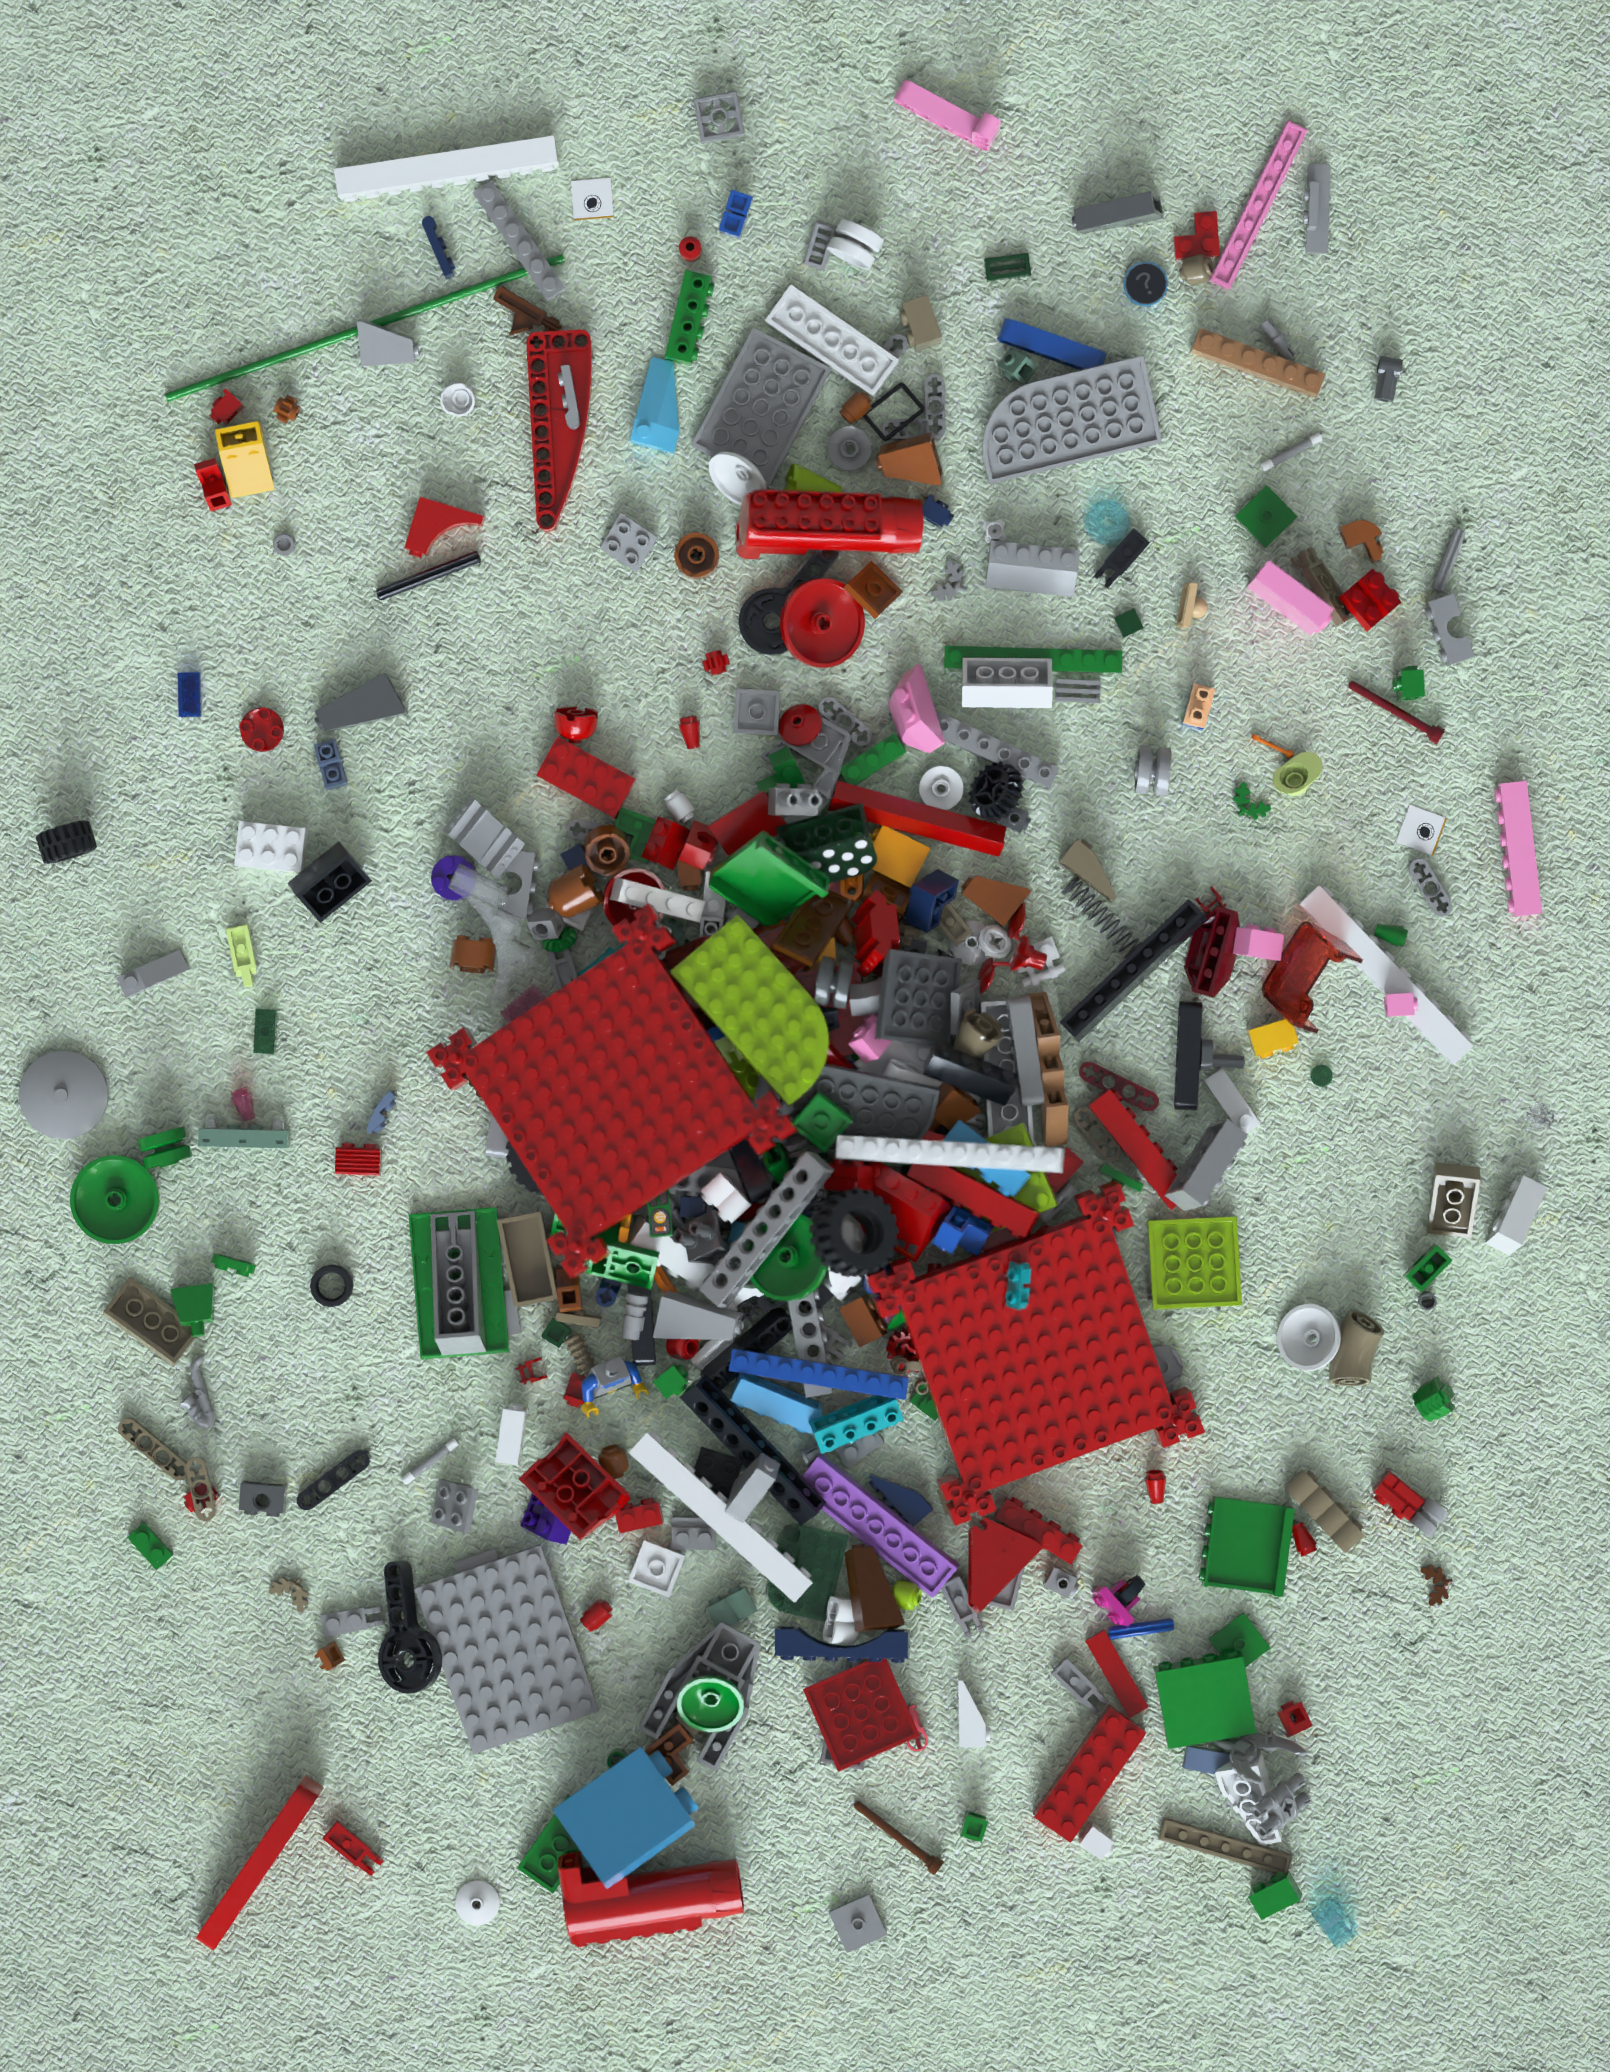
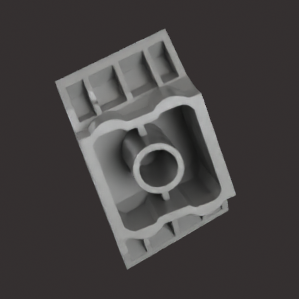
M471 795L468 796L443 829L445 833L497 879L525 845L523 841Z

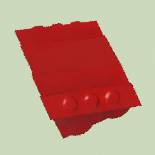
M875 890L870 897L865 899L856 910L855 915L850 919L857 925L851 933L855 936L857 954L854 958L862 963L856 972L865 978L879 963L884 962V956L888 953V949L898 951L900 949L896 904L887 905L886 896L878 890Z

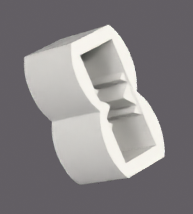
M722 1171L701 1190L703 1200L710 1206L714 1204L719 1210L717 1214L725 1222L729 1220L733 1223L752 1204L748 1201L747 1196Z
M831 1596L827 1605V1619L823 1628V1640L830 1643L854 1645L859 1631L855 1632L851 1598Z

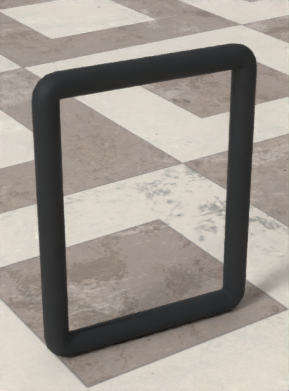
M899 383L872 404V408L863 418L883 441H888L925 411V407L904 383ZM902 387L920 410L885 437L867 414Z

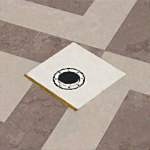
M611 178L571 181L574 221L614 217Z
M1409 805L1396 842L1433 856L1447 818Z

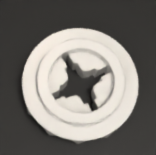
M988 925L979 932L980 935L977 941L980 942L979 949H983L985 956H991L993 960L997 958L1002 959L1010 952L1011 940L1003 928L996 925ZM991 940H999L996 946L989 944Z

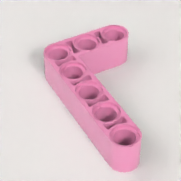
M906 79L903 80L893 99L902 107L985 151L990 150L1000 131L1001 121L993 115L984 112L981 118H978Z

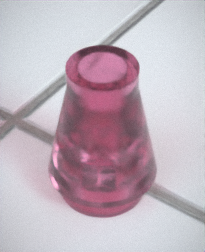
M248 1087L232 1091L231 1101L239 1112L242 1121L255 1118L252 1092H249Z

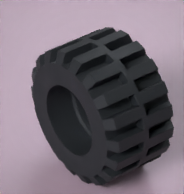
M85 820L54 827L36 836L43 863L46 864L79 857L97 848L90 821Z

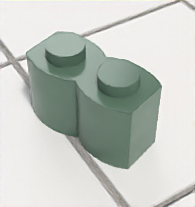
M737 1585L728 1590L729 1595L723 1598L718 1595L708 1601L709 1605L706 1607V1610L715 1627L720 1622L731 1626L758 1611L746 1586L741 1588L740 1585Z

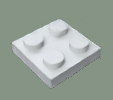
M644 1539L628 1582L670 1597L685 1555Z

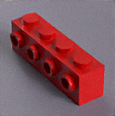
M1005 1497L994 1515L995 1518L1020 1534L1037 1541L1043 1548L1071 1565L1083 1546L1079 1542L1081 1538L1071 1532L1068 1534L1060 1530L1061 1526L1052 1520L1049 1523L1041 1518L1043 1515L1035 1509L1031 1508L1029 1511L1022 1507L1024 1503L1019 1499Z

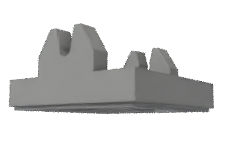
M737 91L693 99L701 144L745 136ZM720 101L729 103L734 110L726 112L721 108ZM713 102L714 109L711 114L702 116L704 109ZM716 111L725 113V120L723 122L717 123L713 120V114ZM736 118L734 126L725 133L724 124L728 119ZM712 122L717 126L719 134L710 132L704 126V123Z

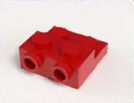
M1371 569L1338 598L1367 632L1401 603L1398 592L1395 589H1390L1384 582L1383 574L1376 572L1374 569Z

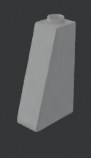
M667 1291L661 1296L653 1338L732 1340L738 1334H741L743 1330V1313L717 1307L715 1304L673 1291Z

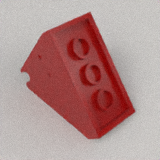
M986 1517L980 1521L984 1530L973 1526L968 1532V1605L977 1614L1043 1549L1037 1541Z

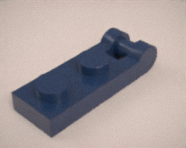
M426 216L422 220V226L446 280L454 277L452 270L456 269L451 256L446 258L443 250L447 249L442 236L437 237L435 233L437 224L434 218Z

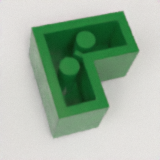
M787 746L767 756L775 774L756 783L759 791L765 790L768 796L769 788H776V783L790 784V788H797V784H806Z

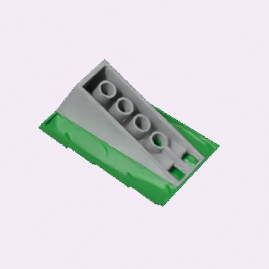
M497 1207L408 1214L421 1360L509 1353Z

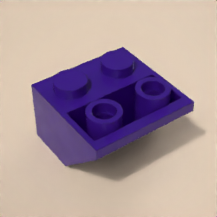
M532 1493L520 1526L548 1541L567 1545L571 1531Z

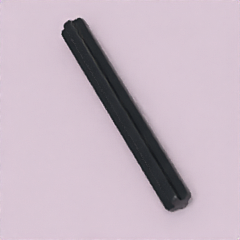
M473 551L376 589L377 597L381 601L480 563L481 558L477 551Z

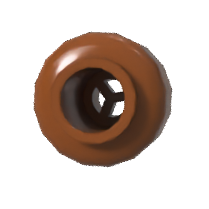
M616 1444L601 1449V1453L598 1455L599 1465L614 1479L623 1477L624 1472L629 1468L625 1449L618 1447Z

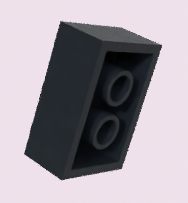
M338 841L287 884L296 897L321 923L372 882L362 866Z

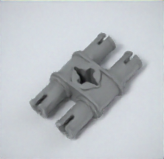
M1300 1773L1294 1774L1286 1782H1279L1277 1787L1270 1792H1266L1263 1795V1799L1251 1807V1813L1256 1819H1261L1268 1813V1818L1256 1827V1830H1259L1257 1833L1261 1838L1268 1837L1276 1829H1283L1286 1823L1296 1819L1299 1812L1311 1804L1310 1797L1305 1792H1301L1294 1798V1792L1306 1784L1305 1778Z

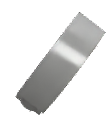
M882 977L870 983L850 984L849 1000L852 1016L878 1012Z

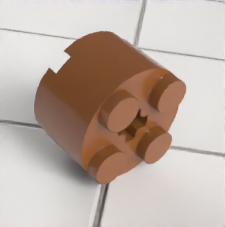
M694 532L680 539L675 548L674 558L677 568L684 576L699 580L709 577L717 569L719 551L712 538L705 534ZM698 551L699 554H703L700 556V561L691 559L694 556L693 552Z
M615 825L598 826L591 830L584 838L585 858L592 871L604 876H612L621 872L626 867L630 857L627 838Z
M457 935L456 940L452 941L449 968L454 970L455 966H459L462 972L485 974V969H489L490 973H494L496 945L493 944L490 938L480 937L479 941L470 940L469 936Z

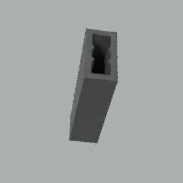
M1149 191L1073 209L1072 224L1074 229L1084 234L1161 220L1164 217L1160 197Z
M383 673L314 711L317 715L314 720L320 730L324 728L326 732H332L404 716L408 712L387 674Z

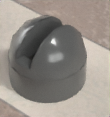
M1424 1291L1419 1295L1418 1303L1422 1309L1431 1310L1436 1306L1437 1299L1432 1292ZM1432 1297V1299L1422 1301L1423 1298Z

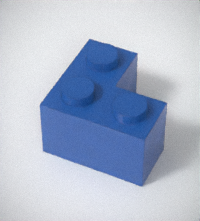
M954 1205L943 1221L932 1243L937 1245L942 1251L951 1254L959 1245L968 1253H974L978 1256L994 1225L971 1214L964 1208Z

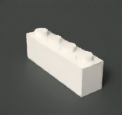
M615 878L610 896L611 900L640 908L649 903L659 913L700 923L705 905L703 900L620 878Z

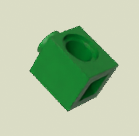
M966 1810L960 1829V1836L982 1843L988 1824V1817Z

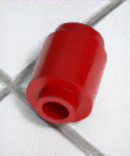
M688 236L681 240L679 252L682 259L687 262H695L700 258L702 249L697 238ZM694 246V249L692 251L686 250V247Z
M598 1599L582 1613L583 1616L580 1618V1621L590 1632L598 1630L613 1616L611 1613L613 1608L606 1600L601 1602Z

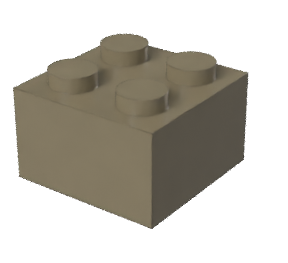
M928 294L902 303L899 317L902 326H907L908 328L906 338L909 347H914L915 352L941 344L942 336Z

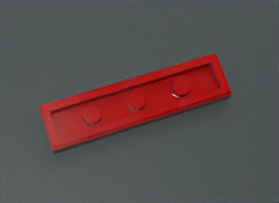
M1105 1630L1086 1639V1644L1128 1717L1131 1718L1149 1708Z

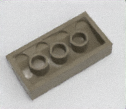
M131 1277L125 1282L102 1314L173 1367L196 1338L192 1337L191 1326H182L180 1324L177 1311Z

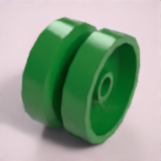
M184 1126L137 1140L140 1151L155 1150V1153L146 1155L142 1159L145 1170L158 1166L162 1168L179 1163V1160L193 1156L190 1145L175 1146V1143L184 1141L187 1138Z

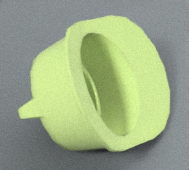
M1303 752L1296 755L1275 771L1273 775L1274 787L1279 792L1292 796L1303 794L1322 772L1323 763L1320 757L1311 752Z

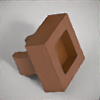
M335 1641L318 1650L314 1656L315 1659L320 1657L323 1663L320 1668H326L327 1671L345 1661Z

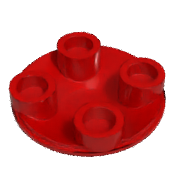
M265 707L249 711L239 725L244 743L252 750L259 752L275 748L281 742L284 734V725L281 717L272 709Z

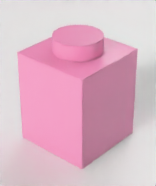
M1413 993L1385 994V1017L1415 1015V1010H1418L1417 997H1414Z

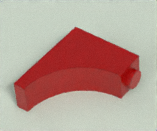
M420 497L404 548L409 551L408 555L421 558L422 555L428 556L434 543L444 533L465 525L483 527L485 517Z

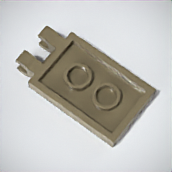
M1309 547L1306 549L1307 551L1303 550L1297 555L1298 560L1296 556L1290 559L1291 563L1295 567L1302 568L1301 572L1316 596L1334 609L1331 612L1333 616L1332 621L1338 627L1354 616L1338 599L1343 592L1322 559H1318L1315 549Z

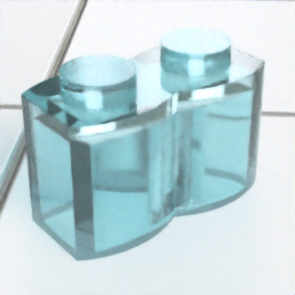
M1330 1895L1309 1912L1338 1950L1358 1935L1355 1929L1359 1926L1351 1916L1347 1918L1342 1912L1346 1908L1338 1898L1334 1900Z

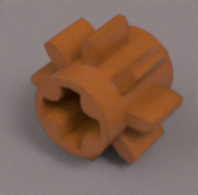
M289 395L285 399L279 397L273 410L274 413L278 414L277 420L286 424L289 420H296L301 406L297 405L298 400Z

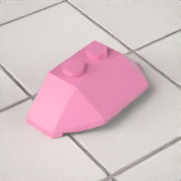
M917 664L902 675L888 705L900 742L931 753L943 745L945 740L922 666Z

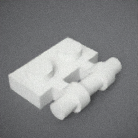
M1052 937L1032 944L1034 950L1047 955L1045 964L1048 970L1036 974L1034 968L1029 966L1017 969L1018 974L1027 971L1029 977L1021 980L1024 988L1031 985L1035 987L1040 985L1039 982L1049 978H1058L1059 974L1066 972L1063 964L1055 967L1052 960L1060 958Z

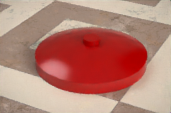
M828 578L808 580L797 586L789 594L782 607L780 632L783 642L792 656L805 665L818 668L837 666L855 653L863 638L865 629L863 608L844 589L845 584L837 580Z

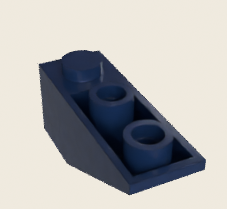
M869 1474L871 1481L868 1483L876 1492L881 1491L886 1496L883 1499L891 1509L896 1507L900 1512L898 1516L908 1524L910 1523L912 1527L933 1510V1507L919 1491L878 1475Z

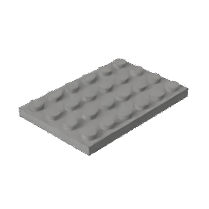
M753 327L691 446L711 457H714L719 452H733L747 458L759 469L764 477L766 486L770 488L832 368Z

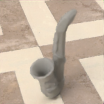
M202 1353L190 1364L191 1379L193 1380V1386L196 1388L195 1394L198 1395V1398L195 1399L193 1393H191L178 1407L185 1409L194 1421V1424L199 1428L208 1429L213 1426L216 1419L199 1369L205 1357V1354Z

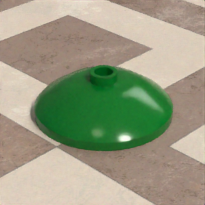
M701 1676L690 1680L681 1688L677 1698V1710L681 1718L689 1726L704 1732H720L731 1728L740 1720L744 1710V1699L740 1690L730 1681L716 1676Z

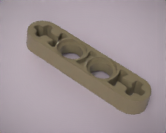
M125 1418L119 1423V1434L171 1478L177 1481L187 1478L185 1468L183 1469L185 1475H176V1468L170 1466L168 1469L166 1467L172 1462L173 1458L177 1460L174 1464L178 1467L181 1465L185 1467L187 1462L133 1418ZM124 1423L127 1425L129 1423H132V1429L136 1433L139 1431V1429L142 1431V1433L137 1436L135 1441L132 1439V1437H134L135 1434H133L132 1432H124ZM142 1436L151 1438L152 1445L149 1448H143L140 1445ZM165 1450L168 1452L169 1459L167 1462H160L157 1459L158 1451Z

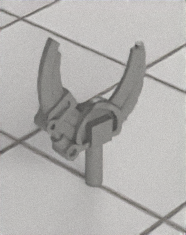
M1267 1730L1265 1735L1250 1734L1242 1736L1236 1744L1224 1739L1210 1742L1212 1745L1231 1751L1229 1758L1234 1772L1239 1777L1244 1778V1780L1255 1784L1263 1783V1778L1257 1775L1249 1765L1258 1755V1749L1265 1748V1751H1276V1748L1294 1754H1300L1301 1756L1307 1755V1752L1300 1745L1291 1740L1276 1737L1271 1730Z

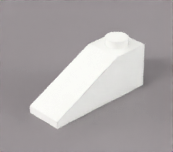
M1223 1068L1204 1079L1207 1087L1231 1122L1245 1133L1260 1125L1249 1105Z
M958 1677L959 1747H986V1741H990V1727H986L985 1720L963 1678Z

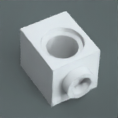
M1093 1823L1088 1826L1078 1840L1082 1847L1100 1860L1104 1856L1108 1857L1115 1847L1113 1845V1838Z

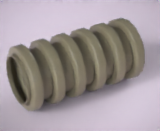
M577 1333L565 1339L563 1343L564 1345L567 1344V1351L570 1350V1356L574 1357L573 1362L577 1363L578 1366L576 1368L581 1371L579 1374L584 1376L597 1364H594L593 1361L595 1359L590 1356L592 1353L587 1351L588 1346L584 1345L585 1340L581 1339L582 1334Z

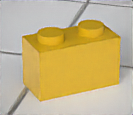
M1291 1017L1247 1030L1254 1056L1260 1055L1261 1059L1274 1055V1050L1281 1049L1282 1052L1295 1049L1294 1044L1299 1043Z

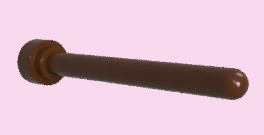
M854 1802V1808L922 1860L928 1872L932 1875L937 1873L944 1863L940 1857L928 1855L862 1802Z

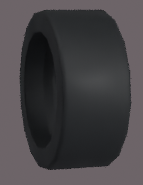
M334 1264L323 1266L317 1270L310 1283L311 1294L314 1299L327 1307L339 1306L346 1302L351 1296L354 1286L352 1276L348 1270ZM327 1273H337L344 1280V1292L338 1298H326L319 1290V1281Z

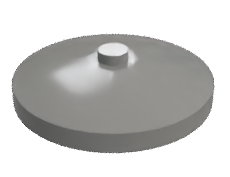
M54 1051L39 1057L28 1067L19 1087V1103L26 1120L41 1134L55 1139L76 1138L91 1131L104 1116L109 1100L108 1084L102 1070L93 1060L74 1051Z

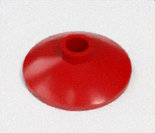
M806 704L792 706L784 712L779 721V733L782 739L793 746H803L811 743L819 735L822 728V719L819 712L814 707ZM801 720L799 724H795L796 721Z

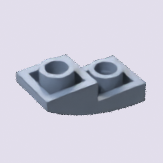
M332 739L314 744L326 791L348 785L336 740Z
M392 1090L381 1099L373 1111L366 1130L369 1134L373 1132L378 1134L386 1126L384 1122L388 1118L382 1111L388 1112L396 1105L394 1100L397 1096Z
M1186 1746L1182 1767L1215 1774V1770L1230 1762V1752Z

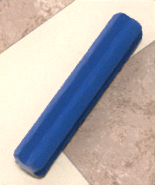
M1172 1618L1133 1623L1129 1626L1109 1627L1108 1632L1110 1639L1174 1630V1622Z

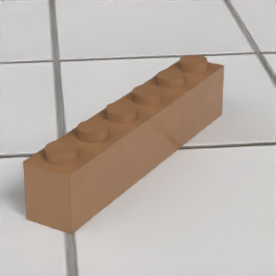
M1201 328L1197 333L1190 352L1191 354L1312 398H1316L1319 394L1325 377V373Z

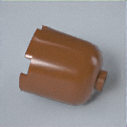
M580 864L550 882L547 903L552 911L556 910L561 916L569 918L602 904L603 895L601 890L596 891L593 883L597 882L591 870L586 865Z

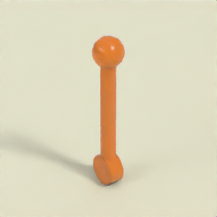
M1252 734L1251 736L1252 739L1285 754L1289 759L1294 756L1292 750H1285L1258 735Z

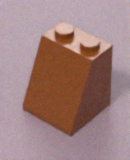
M932 432L880 446L876 463L878 470H883L884 477L933 485L942 484L943 471Z

